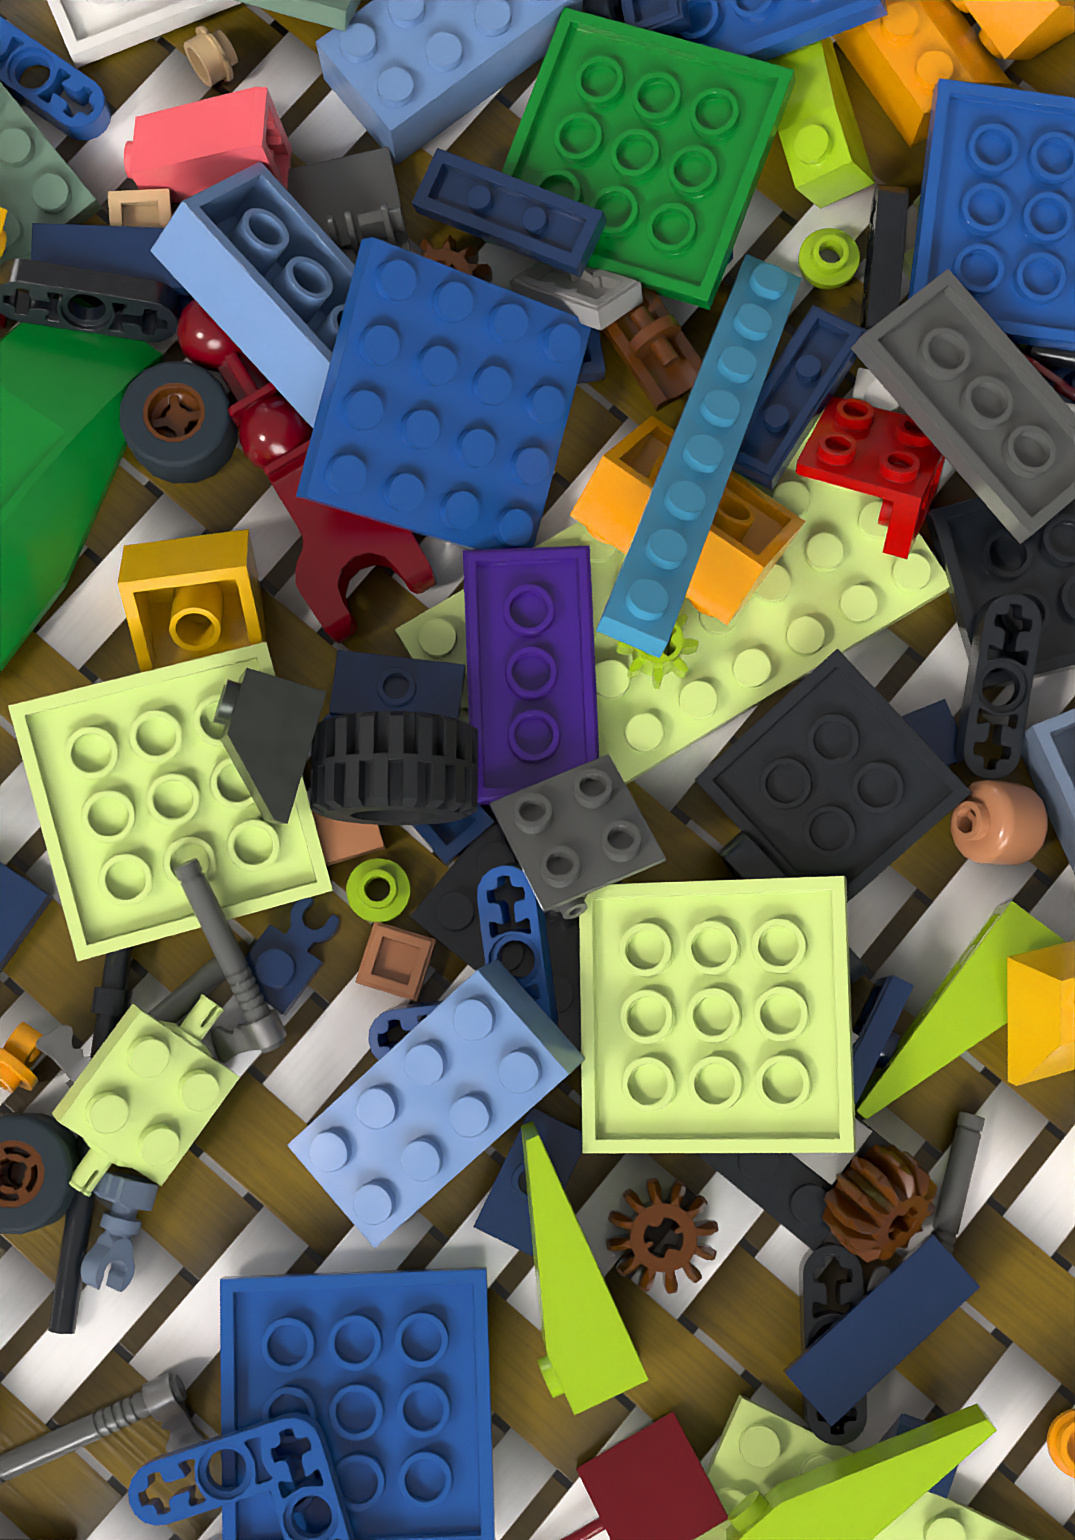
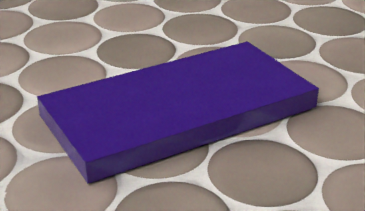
M590 545L463 550L469 724L478 729V805L490 804L495 800L599 758Z

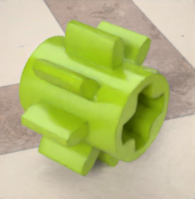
M686 614L677 617L669 639L670 644L667 655L662 653L660 658L653 655L650 656L642 650L618 641L617 653L623 655L632 654L633 662L630 664L627 674L630 679L642 672L645 675L652 676L654 688L659 689L663 676L671 671L682 679L687 676L689 669L680 658V654L690 655L695 653L699 641L693 638L684 639L682 631L688 618Z

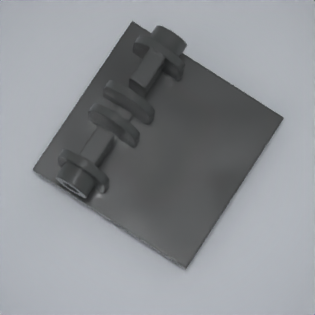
M388 147L289 169L287 191L354 265L356 264L361 240L374 237L411 252Z
M609 754L490 803L543 912L552 909L554 912H561L564 919L575 918L586 911L587 904L585 899L589 893L666 861V857Z

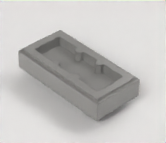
M538 261L509 281L511 291L575 315L579 318L581 324L598 330L604 329L643 302L640 282L612 272L589 267L585 268L582 277H578Z

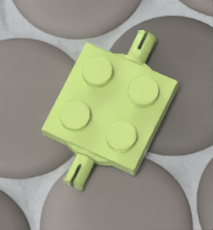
M201 994L198 1002L181 1025L178 1026L175 1023L155 1019L135 1004L130 1006L52 1112V1115L60 1124L83 1137L86 1144L90 1147V1150L72 1174L69 1184L73 1188L89 1197L112 1163L121 1167L133 1168L160 1186L164 1184L240 1078L230 1068L213 1058L207 1047L201 1042L220 1014L225 1011L222 1007Z

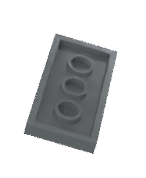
M949 269L864 333L851 347L858 358L1020 544L1075 499V413Z

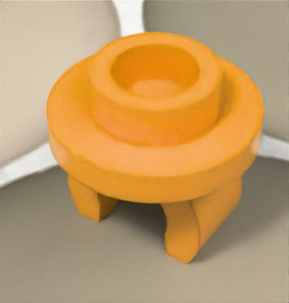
M24 1021L12 1032L3 1049L0 1048V1087L10 1093H13L18 1086L31 1091L39 1082L30 1068L43 1053L36 1047L37 1040L43 1034Z

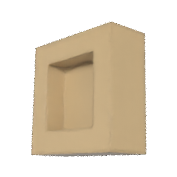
M169 188L107 191L110 226L165 228L173 216L172 196Z

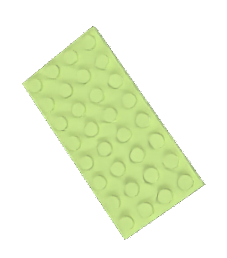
M820 417L773 490L738 474L806 522L749 601L728 625L716 617H710L699 612L685 596L678 616L683 614L688 616L682 631L684 639L693 638L698 640L699 645L695 653L690 655L680 654V658L689 669L684 679L676 676L671 671L663 676L659 689L654 688L652 676L645 675L642 672L630 679L627 674L630 664L633 662L632 654L623 655L617 653L618 640L596 631L626 554L611 544L595 539L587 531L586 526L579 521L534 547L590 545L599 758L609 754L626 785L808 676L837 648L843 654L946 593L950 587L945 571L920 533L915 540L908 559L882 553L888 527L878 524L883 498L804 477L795 472L797 460ZM463 589L396 628L395 631L410 658L465 664L466 673L459 720L469 724L465 599ZM668 641V644L663 651V653H665L666 655L670 641Z

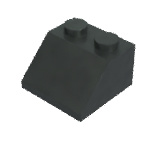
M246 668L238 682L228 679L226 685L224 684L213 722L225 726L221 742L263 819L275 824H288L327 692Z

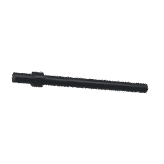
M133 946L106 953L101 987H94L90 1009L91 1013H97L90 1053L91 1059L131 1006L133 991H127ZM78 1135L76 1146L81 1162L90 1150V1147L86 1144L83 1137ZM76 1190L70 1207L66 1211L48 1331L52 1333L74 1334L76 1330L83 1283L81 1264L88 1250L96 1197L93 1191L88 1197L81 1191Z

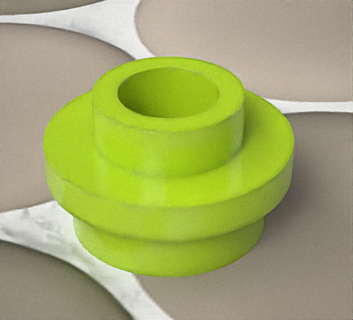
M835 228L819 229L808 235L803 241L798 254V266L801 274L811 285L819 289H835L847 284L854 277L860 262V253L856 242L847 233ZM822 250L834 251L839 255L840 260L835 263L825 262L820 257L819 252Z
M375 858L364 861L353 870L347 882L346 895L349 905L359 917L373 923H384L397 918L406 909L411 896V886L406 873L398 864L387 859ZM378 878L386 880L390 885L389 895L382 901L370 900L366 894L368 884Z

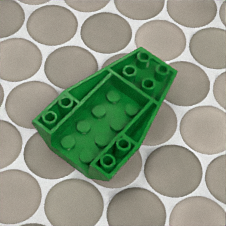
M57 293L52 298L59 299V294ZM77 295L71 298L80 306L94 308ZM20 322L0 338V673L65 589L127 447V442L120 428V403L128 385L145 369L164 362L165 359L161 352L145 341Z

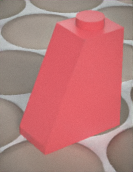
M252 87L135 117L133 141H127L125 144L124 166L127 177L134 180L139 190L169 188L172 203H181L183 200L260 161L286 190L288 189L292 147L267 87Z

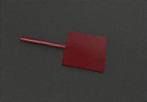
M675 1412L669 1413L576 1468L599 1517L560 1540H588L605 1529L610 1540H695L728 1520V1514Z

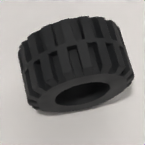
M408 711L357 712L338 715L317 724L312 740L310 809L332 820L374 825L440 824L468 817L478 810V729L453 717Z

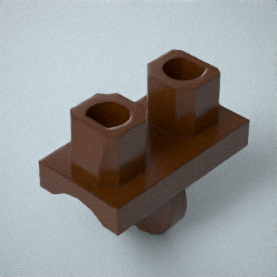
M644 287L641 289L643 302L602 330L657 412L691 391L702 361L681 331L680 324L674 315L669 313L657 293Z

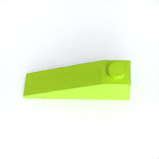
M831 37L765 61L794 69L796 82L778 127V133L795 188L821 209L875 184Z
M1013 901L997 906L901 1035L887 1065L883 1069L878 1067L869 1078L857 1104H855V1115L860 1119L870 1118L1008 1022L1007 957L1065 943L1066 941Z
M530 1121L521 1126L540 1326L547 1353L546 1356L538 1359L537 1362L552 1397L555 1398L565 1393L572 1411L576 1415L649 1379L534 1122Z
M976 1403L781 1482L764 1496L758 1490L745 1497L729 1514L728 1520L731 1525L726 1529V1539L873 1540L993 1435L997 1429L983 1409Z

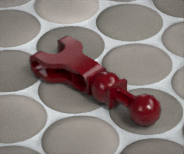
M193 299L182 310L177 328L181 350L193 364L210 371L219 372L237 401L228 409V412L240 429L239 441L243 453L254 466L263 469L303 537V549L296 563L295 584L330 638L340 644L353 636L357 631V622L351 614L346 594L350 580L362 569L375 565L390 568L405 582L408 589L416 594L424 593L437 585L436 576L411 531L296 497L313 428L275 386L267 381L253 362L217 325L199 303Z

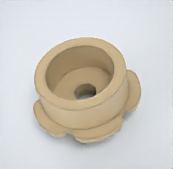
M198 26L196 28L197 35L184 42L185 53L191 66L202 82L208 87L221 80H224L225 83L233 79L232 66L238 63L232 44L222 31L217 30L214 33H209L206 27Z

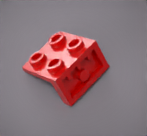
M832 397L797 460L795 472L804 477L883 498L878 524L886 526L888 529L882 553L908 559L939 488L946 458L909 415L873 407L861 399Z

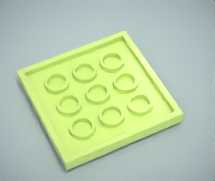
M267 642L8 706L77 961L200 928L197 917L181 887V881L178 880L173 870L176 866L193 858L198 859L203 869L202 873H205L227 920L333 891L303 777L300 780L288 824H275L265 821L221 742L225 726L213 722L224 684L226 685L228 679L238 682L246 668L275 676Z
M845 876L610 884L587 895L585 899L587 909L579 915L581 1054L585 1058L581 1063L582 1153L856 1152L847 881Z

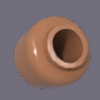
M985 780L969 785L968 788L972 793L952 810L950 816V831L955 846L962 855L979 864L1006 866L1021 865L1034 858L1043 846L1048 831V815L1043 800L1033 789L1014 782Z

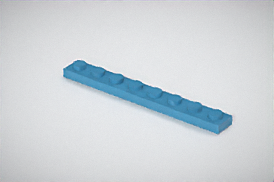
M745 255L597 626V632L658 658L662 655L684 601L799 288L801 277L751 255Z

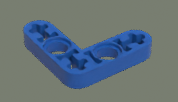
M0 17V82L11 96L71 138L89 141L103 134L111 122V110L98 84ZM42 65L50 69V76L41 87L27 89L20 85V77L28 67ZM65 90L68 98L80 106H85L90 102L93 111L88 116L82 112L73 115L67 102L60 96Z
M507 863L495 867L482 877L477 890L485 965L496 959L502 963L501 953L505 944L509 941H522L532 949L535 957L534 967L527 976H512L558 1027V1012L545 912H543L520 864ZM505 876H510L512 886L524 888L525 898L514 904L515 921L519 922L528 918L531 929L518 927L502 934L498 933L497 923L504 924L510 921L507 901L496 900L494 895L495 889L504 885ZM444 1000L399 1005L386 1010L374 1019L369 1029L368 1042L371 1052L378 1061L398 1043L397 1041H389L387 1037V1031L397 1026V1020H400L403 1030L411 1031Z
M301 1412L286 1413L156 1456L137 1471L131 1479L128 1489L129 1504L134 1514L144 1523L154 1526L167 1525L270 1491L284 1540H335L336 1538L340 1540H355L325 1434L320 1424L314 1418ZM292 1428L296 1438L308 1437L311 1446L302 1454V1465L306 1477L318 1469L321 1472L322 1479L306 1480L295 1486L291 1491H287L284 1482L293 1481L297 1476V1472L290 1454L279 1456L276 1447L284 1440L285 1429ZM231 1449L243 1457L247 1472L244 1481L239 1485L224 1487L213 1480L209 1464L212 1455L219 1450ZM186 1460H195V1482L204 1496L203 1498H195V1484L178 1490L169 1500L170 1507L164 1508L160 1498H148L146 1489L155 1481L156 1472L161 1473L164 1482H172L186 1477L192 1471ZM305 1496H318L328 1503L332 1512V1521L326 1530L311 1534L304 1532L298 1527L294 1519V1508L298 1500Z

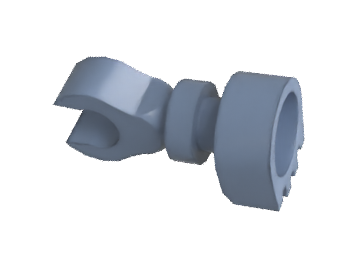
M106 1171L93 1189V1192L97 1196L113 1202L111 1212H103L100 1226L105 1228V1232L98 1237L96 1243L85 1255L81 1264V1277L85 1284L100 1290L104 1272L110 1262L112 1263L106 1286L122 1292L130 1284L135 1269L131 1235L139 1234L142 1223L141 1220L136 1219L138 1210L152 1211L159 1184L131 1174Z

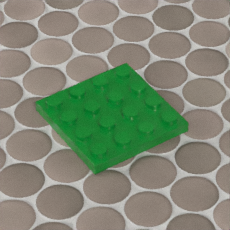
M564 7L503 166L502 173L604 212L607 223L586 267L605 270L634 279L641 283V289L645 287L654 290L659 295L710 310L796 82L794 69ZM483 239L484 242H487V243H490V244H494V243H492V242H489V241Z

